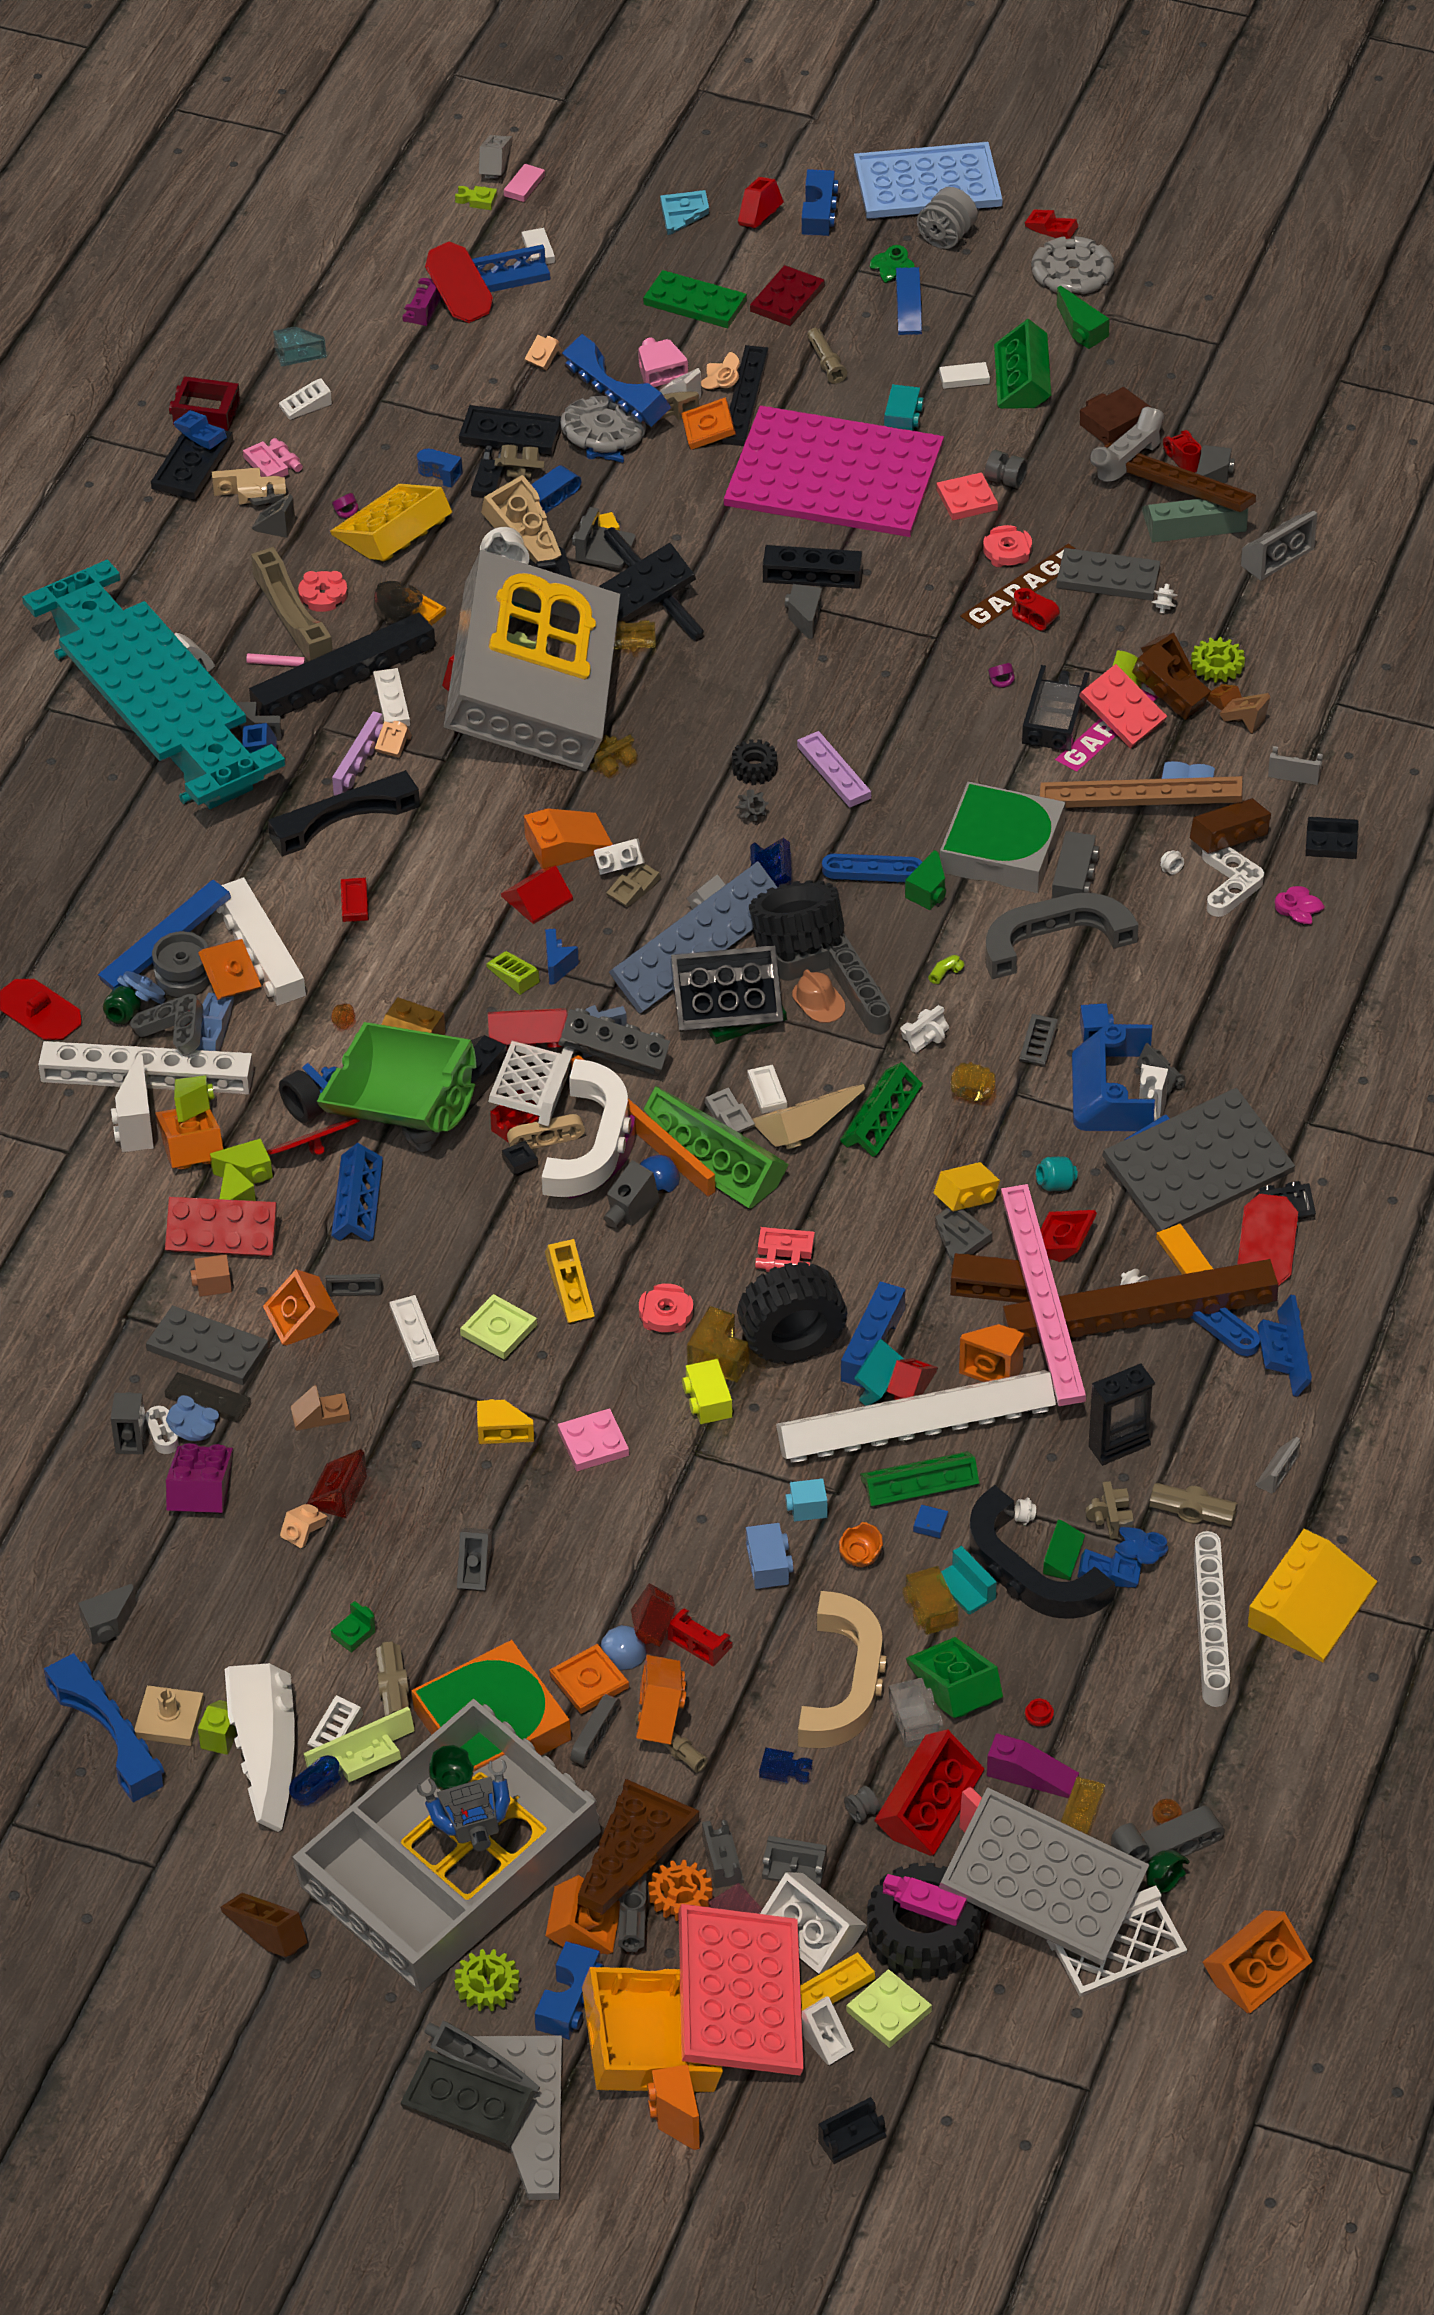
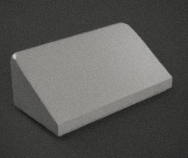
M1295 1437L1279 1448L1256 1482L1258 1488L1272 1494L1275 1493L1299 1457L1300 1438Z

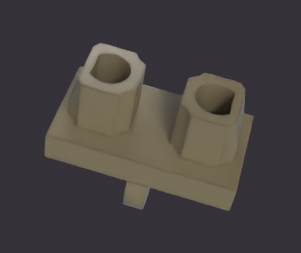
M502 445L501 458L495 459V466L513 467V470H507V477H512L513 480L521 475L526 479H530L531 472L525 471V469L544 468V461H539V451L536 447H523L522 459H517L518 446Z
M1111 1481L1103 1482L1104 1495L1101 1499L1102 1502L1098 1498L1092 1499V1504L1086 1507V1517L1091 1521H1096L1097 1525L1104 1524V1519H1106L1109 1538L1118 1539L1120 1527L1133 1528L1132 1510L1117 1511V1508L1129 1507L1127 1488L1112 1489Z

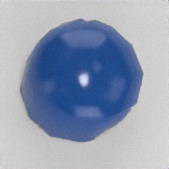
M653 1155L640 1163V1165L654 1173L657 1190L664 1189L667 1192H671L679 1184L680 1174L671 1158L664 1155Z

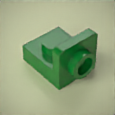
M356 1601L350 1604L351 1614L331 1630V1638L351 1653L376 1633L373 1612L366 1606L362 1607Z

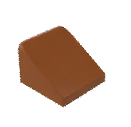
M1221 684L1211 691L1207 700L1222 711L1232 699L1242 698L1238 686Z

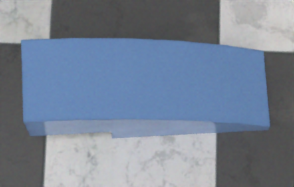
M215 993L207 994L202 1004L200 1045L196 1050L220 1051L228 1027L234 996L217 1000Z

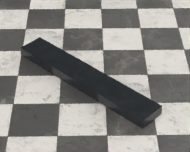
M745 345L738 372L739 379L735 384L730 404V412L736 434L722 439V444L745 445L768 358V347Z

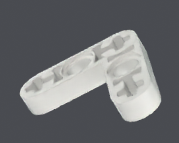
M1227 847L1209 854L1202 849V859L1230 878L1209 894L1206 909L1210 915L1221 917L1228 914L1263 885V869L1232 848ZM1229 862L1238 863L1239 866L1233 868L1227 866L1226 864ZM1238 888L1242 892L1235 894L1231 893L1229 889Z

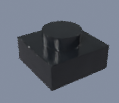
M526 1141L502 1150V1158L514 1175L538 1165V1158Z

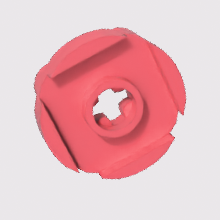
M998 526L990 530V535L985 536L983 543L984 554L995 567L1019 563L1024 564L1029 561V556L1032 552V538L1025 530L1023 533L1017 531L1015 526Z
M308 571L304 574V579L298 587L299 599L302 604L304 602L308 605V609L318 612L336 609V604H339L341 601L343 604L348 595L346 581L338 571Z
M658 1284L653 1286V1290L647 1294L645 1291L639 1299V1316L643 1321L644 1328L658 1332L680 1333L684 1331L693 1316V1300L691 1296L685 1294L682 1287L674 1284ZM664 1305H668L671 1310L664 1311L661 1309L664 1308Z

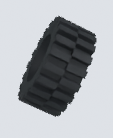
M806 880L805 883L794 881L791 885L781 884L777 889L772 887L767 889V893L761 892L758 894L757 898H753L751 904H749L756 945L758 947L775 945L776 954H781L783 951L791 954L795 950L805 952L811 947L816 949L821 947L822 943H831L832 938L837 939L840 933H843L845 925L836 886L833 887L831 883L825 884L824 881H817L816 883H813V880Z

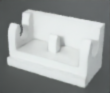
M1142 1064L1139 1099H1155V1121L1163 1116L1166 1106L1168 1069Z

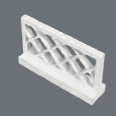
M511 1041L488 1102L539 1115L538 1123L549 1126L570 1071L574 1049L564 1047L562 1054ZM516 1052H520L526 1055L519 1057V1055ZM546 1059L553 1062L544 1063L542 1060ZM534 1062L535 1066L529 1067L526 1063ZM518 1065L521 1069L513 1070L511 1066ZM543 1072L546 1076L539 1077L536 1073ZM527 1075L530 1078L528 1080H523L521 1077ZM513 1079L515 1083L508 1084L505 1080ZM538 1086L540 1090L534 1091L531 1087ZM522 1089L525 1093L518 1094L515 1090ZM507 1093L509 1097H505L498 1094ZM533 1100L537 1105L528 1103L526 1101Z
M1157 1886L1136 1893L1122 1924L1126 1923L1137 1927L1133 1939L1117 1934L1114 1939L1131 1945L1127 1957L1109 1950L1103 1965L1098 1968L1083 1962L1084 1957L1082 1956L1080 1961L1068 1957L1063 1947L1047 1940L1051 1950L1056 1951L1079 1997L1187 1953L1182 1939L1160 1900L1161 1894ZM1157 1911L1162 1920L1160 1928L1143 1923L1145 1915ZM1140 1929L1157 1935L1153 1946L1136 1940ZM1160 1936L1172 1940L1176 1949L1167 1952L1156 1948ZM1136 1947L1150 1952L1149 1959L1142 1963L1130 1959L1133 1948ZM1107 1958L1124 1963L1122 1971L1112 1973L1104 1970ZM1080 1969L1097 1974L1095 1982L1083 1986L1078 1977Z

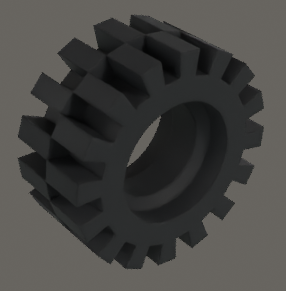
M750 739L748 744L745 741L741 742V746L737 745L732 752L733 775L737 776L739 781L743 779L744 784H748L751 781L752 785H756V782L759 781L761 785L765 784L764 779L768 782L772 780L777 771V751H775L774 746H770V743L767 741L762 744V740L759 739L757 743H753V739ZM753 760L761 761V763L751 764L748 762Z

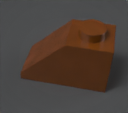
M1174 632L1159 636L1141 647L1142 652L1145 653L1158 643L1170 653L1175 660L1169 675L1175 680L1184 681L1192 675L1196 676Z

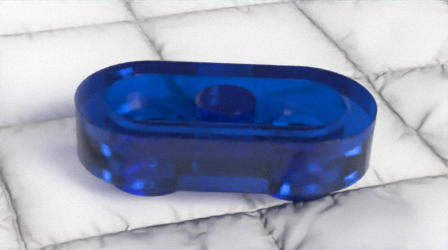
M330 1755L317 1759L290 1783L289 1793L293 1800L299 1805H309L316 1801L339 1782L343 1775L341 1764L334 1756Z

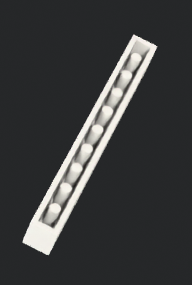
M1046 1370L778 1423L776 1426L782 1457L790 1459L791 1462H800L807 1460V1455L817 1453L818 1457L833 1455L835 1449L844 1448L845 1451H854L861 1449L860 1444L871 1442L872 1446L887 1444V1439L898 1437L899 1441L915 1438L914 1433L925 1431V1435L941 1433V1428L952 1426V1430L969 1427V1422L979 1421V1424L995 1422V1417L1005 1415L1006 1419L1018 1418L1022 1416L1023 1411L1032 1410L1033 1414L1049 1411L1048 1406L1056 1405L1051 1374Z

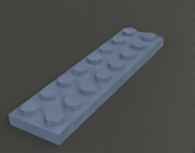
M757 861L610 970V975L640 1014L673 989L670 965L671 955L726 950L753 929L749 911L751 900L757 898V895L761 892L767 893L769 888L777 889V886Z

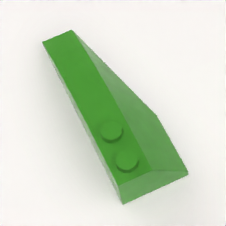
M655 1086L643 1109L651 1119L715 1174L716 1188L750 1209L777 1188L789 1165L747 1137L659 1087Z

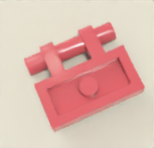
M761 1227L758 1254L767 1255V1258H756L755 1268L766 1269V1272H770V1269L784 1267V1264L792 1263L793 1265H798V1262H801V1258L812 1259L815 1232ZM776 1256L791 1257V1261L778 1260Z

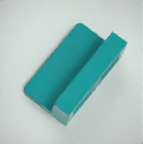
M882 1339L875 1343L855 1376V1380L865 1388L859 1398V1401L865 1406L871 1405L882 1398L888 1388L896 1361L904 1359Z
M963 1546L953 1550L952 1565L935 1575L937 1583L969 1615L996 1599L997 1582Z

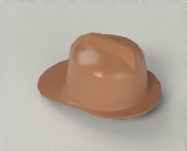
M809 970L803 972V976L792 991V997L811 1019L817 1022L830 1023L837 1021L845 1011V1002L833 987L829 977L820 972H810Z

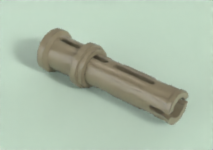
M810 329L807 337L820 357V366L822 370L827 372V379L833 384L842 382L847 377V370L845 366L840 364V357L832 352L820 329Z

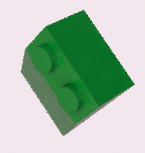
M956 1637L906 1658L907 1664L939 1708L953 1718L965 1716L969 1711L981 1706H988L993 1701L1003 1697L998 1667Z

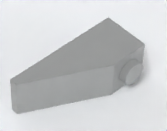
M489 135L480 146L479 174H485V178H498V175H502L505 172L512 136Z

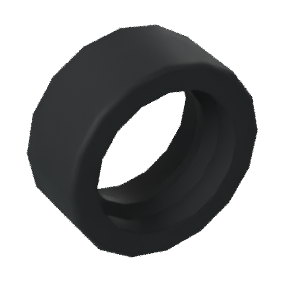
M296 1070L279 1081L280 1096L284 1105L296 1120L301 1123H307L324 1112L317 1103L321 1094L320 1090L312 1078L304 1071Z

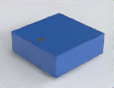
M921 1505L913 1525V1532L941 1538L948 1519V1511Z

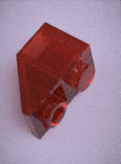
M650 1583L631 1608V1614L637 1638L646 1644L653 1643L660 1647L675 1611V1603L672 1595Z

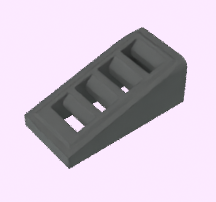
M1032 1014L1019 1061L1045 1067L1056 1034L1058 1019ZM1035 1029L1047 1031L1048 1034L1035 1032ZM1037 1037L1041 1039H1046V1042L1034 1040L1032 1038ZM1030 1044L1044 1047V1050L1032 1048ZM1028 1052H1031V1053H1035V1054H1040V1055H1042V1057H1041V1058H1038V1057L1030 1056V1055H1027V1053H1028Z

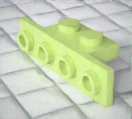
M409 1707L305 1752L304 1758L308 1775L314 1777L337 1766L348 1782H351L400 1760V1751L393 1741L415 1731Z

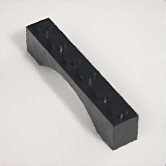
M405 770L268 820L269 837L283 857L305 849L320 831L342 819L369 813L399 815L420 807L419 789Z

